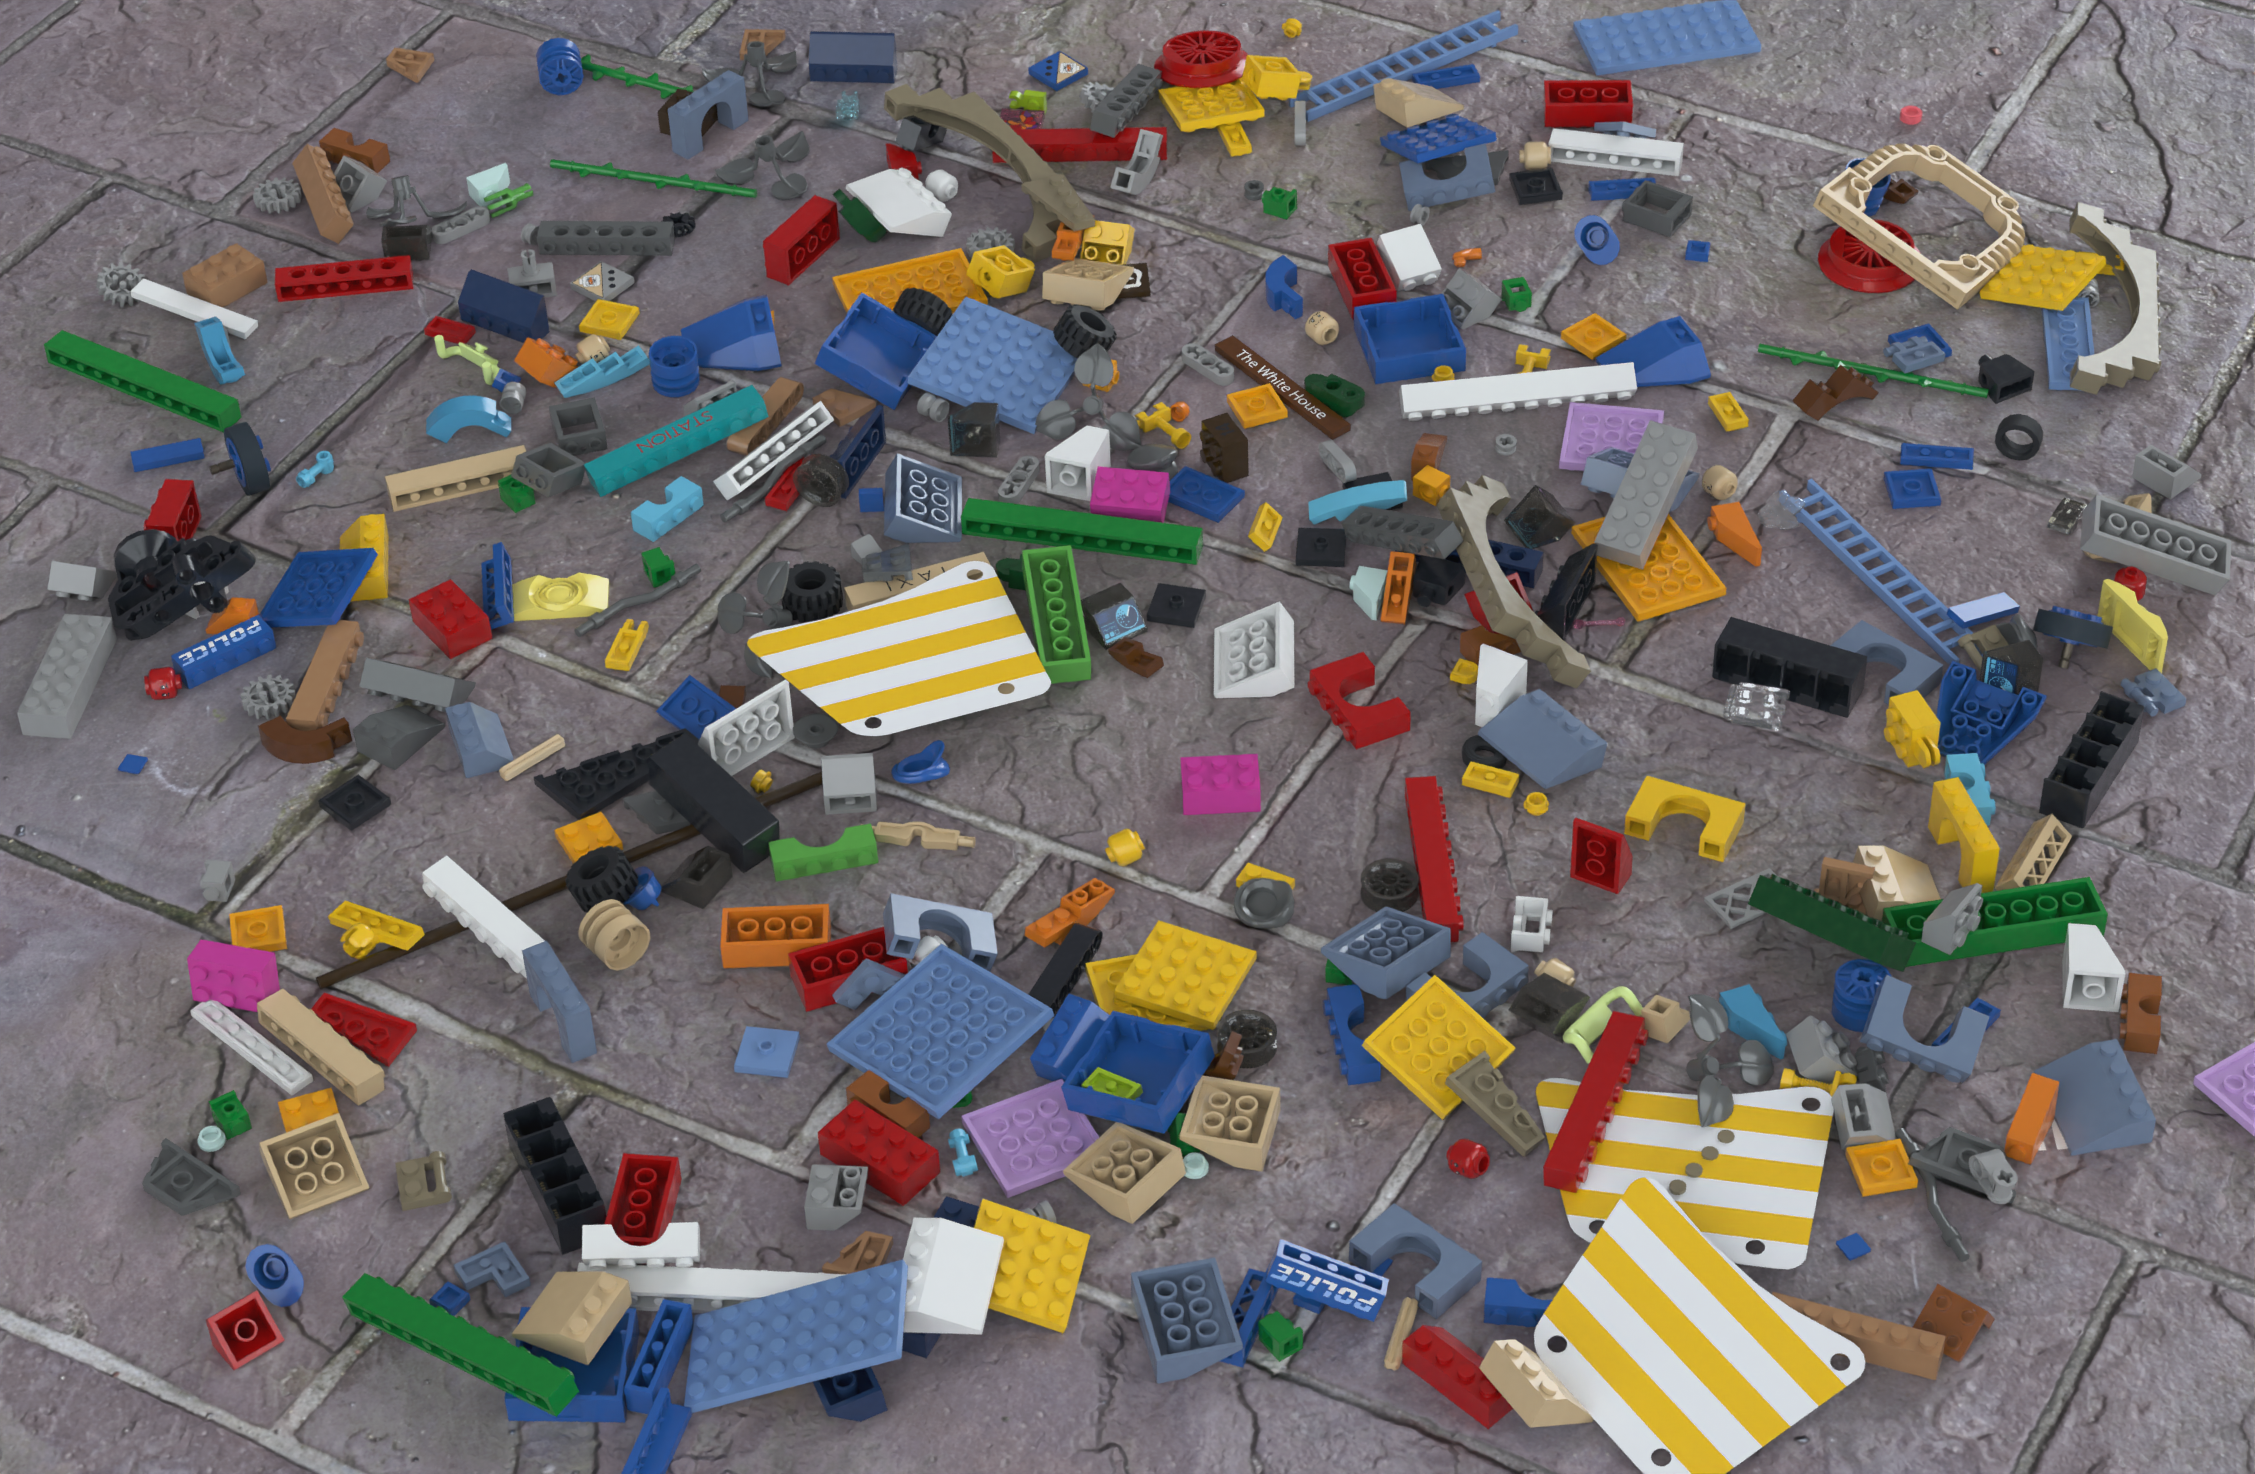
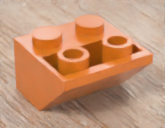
M527 337L514 359L517 364L536 380L556 388L554 382L579 367L577 365L578 361L569 355H565L563 348L555 344L551 347L549 343L540 338L536 341Z

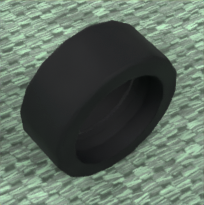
M2022 414L2009 415L2004 418L1999 424L1995 435L1997 449L2004 456L2018 461L2034 457L2039 451L2043 440L2041 425L2035 419ZM2009 430L2023 431L2032 438L2033 442L2026 445L2016 444L2006 436V432Z

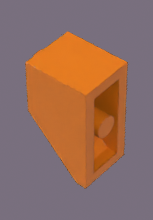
M230 598L228 606L224 611L212 614L205 630L206 634H218L259 615L256 599Z

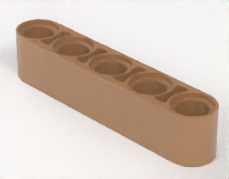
M779 377L762 396L769 417L730 435L727 440V449L747 456L764 443L801 400L804 393L803 383Z

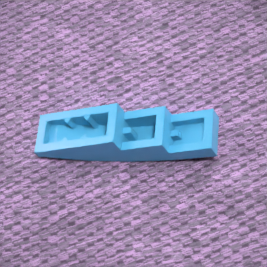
M638 345L621 357L617 352H614L599 363H596L592 358L554 382L564 398H568L611 385L636 373L650 363L648 357Z
M1404 480L1367 484L1334 492L1308 502L1309 520L1314 525L1334 516L1339 521H1343L1360 505L1386 510L1407 501L1406 482Z

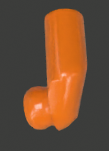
M1481 248L1463 249L1454 253L1452 260H1454L1456 267H1464L1466 260L1482 259Z

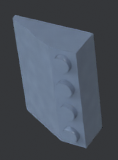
M1609 447L1588 456L1581 485L1587 486L1589 491L1595 493H1602V491L1610 493V497L1615 498L1634 454ZM1687 471L1669 512L1680 506L1698 480L1700 473Z
M897 453L885 473L884 535L905 543L960 542L962 539V477Z
M1541 689L1520 696L1478 732L1480 737L1544 789L1602 768L1607 747L1605 740Z
M1386 906L1321 947V953L1364 992L1373 994L1380 999H1388L1423 973L1429 972L1451 957V928Z
M2117 1039L2090 1043L2034 1070L2035 1074L2059 1081L2054 1119L2071 1156L2152 1142L2156 1118Z
M1216 1258L1131 1273V1297L1157 1384L1185 1379L1243 1349Z

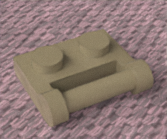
M1995 624L1973 634H1966L1957 641L1959 646L1966 650L1981 673L1980 678L1982 681L1984 679L1986 662L1974 644L1977 645L1985 659L1987 657L1996 658L2017 664L2019 668L2022 665Z
M435 1151L428 1157L395 1163L403 1211L443 1204L451 1200V1189L447 1186L444 1167L446 1165L445 1153ZM428 1170H434L436 1189L432 1192H428L425 1172Z

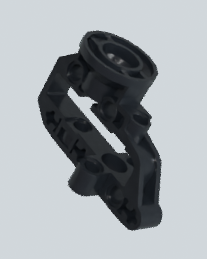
M154 529L137 531L123 539L118 544L114 553V565L118 581L108 597L113 625L118 630L124 629L126 637L132 641L146 639L156 634L199 604L211 613H220L228 606L224 588L249 571L254 566L256 557L240 541L230 543L212 535L204 536L198 540H184L182 538L177 541L175 537L165 531ZM203 581L205 582V583L200 584V585H194V584H196V583H198V582H203Z

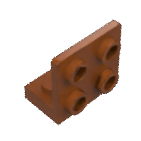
M1937 1284L1914 1323L1913 1328L1946 1336L1943 1354L1957 1362H1961L1981 1326L1983 1325L1990 1329L1995 1318L1987 1310Z

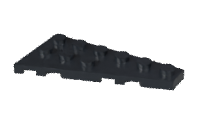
M687 729L678 730L657 737L655 742L644 746L638 743L632 745L631 750L622 753L616 750L582 761L578 767L569 770L563 767L555 770L556 774L543 777L542 774L535 776L534 783L570 814L580 820L596 814L648 782L649 756L684 733L696 744H698L699 739Z

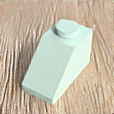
M506 163L466 177L469 196L482 207L502 199V196L487 202L484 201L485 197L508 188L510 184L508 165Z
M1359 566L1356 575H1352L1350 580L1353 600L1371 620H1377L1384 599L1388 570Z

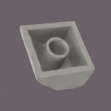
M345 155L334 172L336 182L346 201L347 209L351 213L377 200L387 182L385 178L363 163Z
M52 561L47 590L56 591V596L70 598L71 594H77L79 600L93 602V597L103 598L116 578L117 573L116 571Z

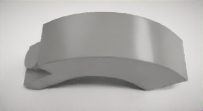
M1140 129L1131 161L1125 168L1116 167L1111 189L1133 195L1143 192L1151 182L1158 167L1160 157L1157 156L1163 135Z

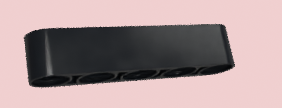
M1075 923L1028 995L1052 1008L1054 1017L1067 995L1071 993L1084 973L1085 963L1091 962L1102 942V931Z

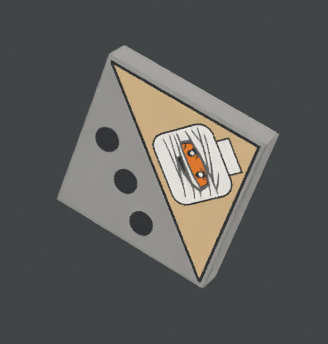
M600 261L572 281L570 285L571 290L594 301H597V299L611 301L634 284V277Z

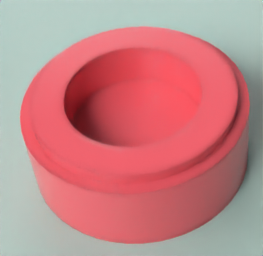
M1905 106L1900 111V120L1909 125L1918 124L1922 120V110L1916 106Z

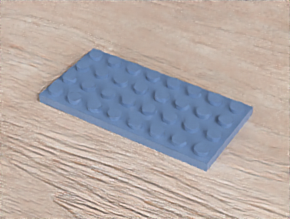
M1737 0L1706 1L1700 4H1686L1679 7H1665L1658 10H1645L1643 12L1624 13L1622 15L1603 16L1602 18L1583 19L1573 22V30L1596 76L1761 52V43Z
M902 1259L694 1315L684 1406L690 1407L691 1412L695 1413L901 1359L908 1265Z

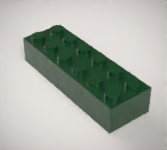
M1771 874L1770 878L1763 875L1759 876L1748 902L1750 906L1871 961L1904 972L1916 942L1907 938L1909 933L1891 927L1883 921L1864 915V913L1844 906L1838 901L1826 898L1818 892L1799 886V884L1775 874Z

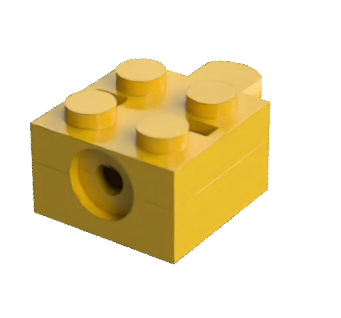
M1247 55L1242 80L1256 97L1260 99L1276 97L1280 100H1288V98L1296 99L1298 90L1310 89L1311 84L1309 82L1312 81V75L1308 72L1298 71L1286 57Z
M1003 245L975 251L966 275L976 285L988 291L990 296L998 299L1027 292L1035 271V265L1026 258H1020Z
M1918 690L1890 697L1889 706L1886 710L1887 723L1884 728V736L1887 742H1890L1895 748L1898 758L1902 759L1908 768L1916 765H1921L1922 768L1938 765L1940 763V751L1937 747L1941 722Z

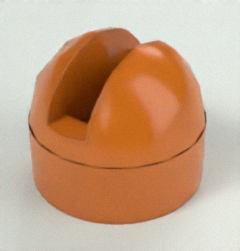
M1183 401L1176 402L1170 407L1171 418L1177 422H1182L1190 413L1188 404Z

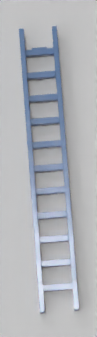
M1497 10L1318 84L1309 90L1299 92L1296 99L1289 98V106L1291 108L1294 107L1295 101L1311 100L1315 103L1317 107L1306 111V121L1310 122L1374 95L1373 85L1380 83L1381 80H1377L1371 74L1382 71L1388 76L1386 78L1408 81L1412 79V74L1432 71L1489 46L1496 47L1497 43L1518 35V25L1514 24L1502 30L1497 28L1494 23L1501 21V12ZM1485 27L1492 34L1483 37L1479 34V30ZM1469 35L1475 41L1465 44L1459 38ZM1452 42L1458 48L1448 51L1441 45ZM1434 49L1440 55L1430 59L1424 52ZM1416 56L1422 63L1413 66L1407 59ZM1399 63L1406 70L1395 73L1389 67ZM1364 78L1370 85L1361 88L1354 81ZM1346 85L1353 92L1342 95L1336 89ZM1329 93L1335 99L1325 103L1318 96Z
M1809 479L1807 483V490L1812 495L1797 502L1785 490L1780 491L1779 501L1797 517L1799 523H1803L1945 662L1949 665L1952 661L1959 663L1960 659L1950 649L1959 645L1957 641L1962 636L1973 634V632L1968 627L1962 629L1946 615L1948 608L1813 479ZM1819 501L1825 506V510L1812 515L1803 509ZM1833 515L1841 522L1826 529L1818 523V521ZM1846 529H1849L1855 535V537L1840 543L1832 536ZM1860 543H1863L1870 549V551L1855 557L1846 550ZM1876 557L1884 563L1869 571L1861 564ZM1891 570L1899 577L1884 585L1875 578ZM1904 585H1907L1913 591V593L1899 599L1890 592ZM1922 599L1929 606L1915 613H1911L1905 607V605ZM1935 613L1944 620L1928 628L1920 621ZM1952 628L1959 636L1941 642L1934 634ZM1974 644L1975 647H1976V649L1978 650V652L1980 653V655H1981L1982 658H1983V657H1984L1983 654L1981 653V651L1979 650V648L1977 647V645Z

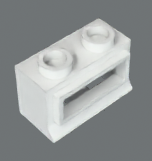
M1516 896L1511 934L1512 953L1518 950L1543 952L1544 944L1549 945L1551 929H1547L1546 925H1552L1553 910H1548L1547 898ZM1527 920L1540 921L1538 933L1525 932Z

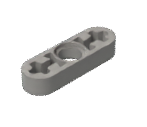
M1295 101V146H1306V101Z
M482 206L475 207L433 226L431 229L433 241L437 244H446L490 223L488 208Z
M1190 343L1182 347V361L1186 365L1218 385L1227 386L1234 382L1233 366L1198 344ZM1211 363V364H1213V365L1206 366V365H1203V364Z
M1333 440L1320 442L1318 446L1319 454L1329 469L1343 483L1356 480L1357 473L1353 461Z
M1024 456L1018 460L998 489L999 502L1013 504L1020 502L1040 472L1038 458ZM1024 480V482L1016 483L1013 481Z

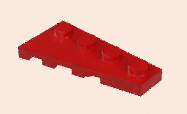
M323 993L311 1008L318 1018L324 1023H329L333 1030L341 1037H346L351 1044L387 1067L392 1064L417 1032L416 1023L327 993Z

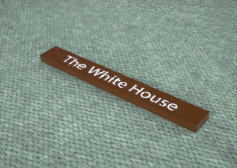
M1233 335L1215 344V351L1259 385L1270 383L1284 404L1332 440L1351 431V424Z

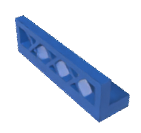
M500 542L493 545V559L481 563L483 612L489 617L491 630L514 622L511 558L503 543ZM494 568V573L489 572V569ZM495 599V605L490 604ZM497 613L500 615V618L491 620Z
M1249 1268L1231 1306L1235 1322H1242L1239 1335L1243 1349L1220 1360V1362L1244 1367L1259 1334V1321L1268 1314L1279 1290L1274 1285L1265 1282L1268 1268L1266 1272ZM1253 1279L1261 1281L1256 1291H1253L1250 1286ZM1253 1300L1248 1311L1244 1312L1241 1304Z
M660 1388L621 1474H666L692 1416L690 1407L671 1404L668 1388Z

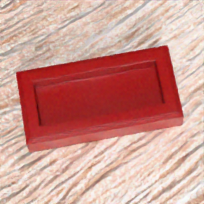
M435 316L424 328L425 335L431 337L442 335L445 341L459 344V342L466 344L476 333L475 326Z

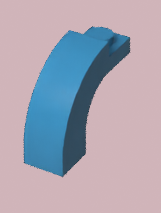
M215 316L194 323L204 355L217 382L222 385L242 378L245 375L243 366L232 354L222 321Z
M460 396L443 402L431 412L426 419V434L447 443L457 430L465 426L477 425L507 437L511 432V417L503 411L496 410L495 400L481 396Z

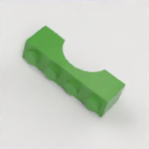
M871 823L845 828L842 837L838 841L824 847H809L801 844L794 837L768 842L776 882L878 863L877 844Z

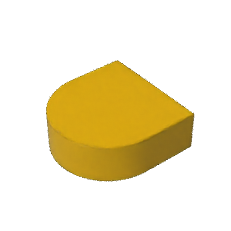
M1459 658L1450 673V680L1462 684L1476 682L1478 665Z

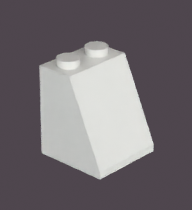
M1421 224L1379 236L1376 247L1397 291H1409L1418 285H1430L1438 280L1442 268Z
M1085 426L1046 453L1047 493L1091 501L1098 466L1111 467L1109 430Z
M1486 644L1480 646L1475 725L1485 726L1520 696L1526 694L1528 660Z
M2068 923L2062 959L2063 1008L2119 1012L2125 978L2123 966L2096 925Z

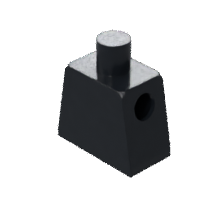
M1985 354L1979 359L1978 382L1982 388L1989 389L1988 396L1995 404L2032 390L2035 371L2009 354H2004L1994 359Z
M1421 555L1413 579V596L1417 598L1418 604L1422 607H1429L1431 603L1446 605L1465 585V568L1460 563Z

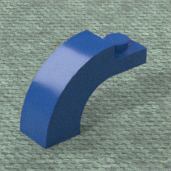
M1284 255L1273 261L1266 271V300L1274 312L1282 308L1294 319L1303 316V298L1290 288L1297 284V265Z

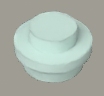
M208 1126L200 1131L197 1141L201 1150L213 1152L224 1146L226 1137L220 1128Z
M1190 1153L1184 1157L1185 1177L1199 1179L1208 1173L1209 1164L1202 1154Z

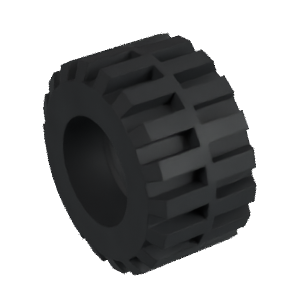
M917 288L905 289L892 310L900 317L914 322L938 336L953 315L951 313L952 310L939 297Z
M1076 304L1070 305L1053 330L1058 344L1076 358H1079L1081 354L1095 344H1100L1108 352L1117 338L1114 327L1105 317L1093 309Z
M807 561L789 568L786 590L781 599L783 609L791 612L792 620H799L801 623L817 621L837 614L843 605L839 572H836V568L833 566L829 567V564H821L819 561L811 563Z
M612 846L598 847L587 852L584 856L582 855L577 862L573 863L565 879L567 888L584 912H588L595 905L605 900L613 899L623 903L630 898L629 896L634 893L635 887L638 885V875L620 848Z

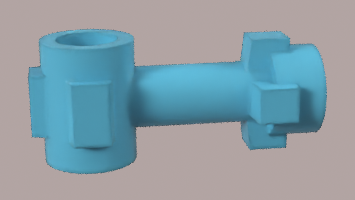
M329 451L317 453V463L309 470L304 469L297 474L296 481L301 487L306 488L315 482V476L320 472L322 474H329L334 470L333 456Z
M963 1129L951 1131L948 1142L950 1148H955L958 1159L952 1160L956 1176L962 1175L964 1177L971 1175L973 1172L978 1171L975 1156L968 1155L966 1144L970 1143L969 1136Z

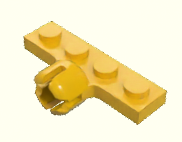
M346 900L328 915L332 925L347 930L342 934L340 942L343 943V950L346 954L356 959L366 957L378 943H386L408 951L425 935L421 926Z

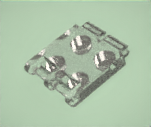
M1740 682V685L1732 684L1728 692L1723 717L1731 719V723L1780 730L1783 725L1781 721L1782 715L1786 713L1785 702L1789 699L1790 692L1787 689Z

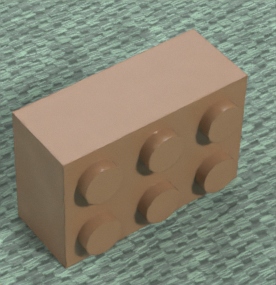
M237 243L182 273L187 295L222 308L268 283L264 262Z

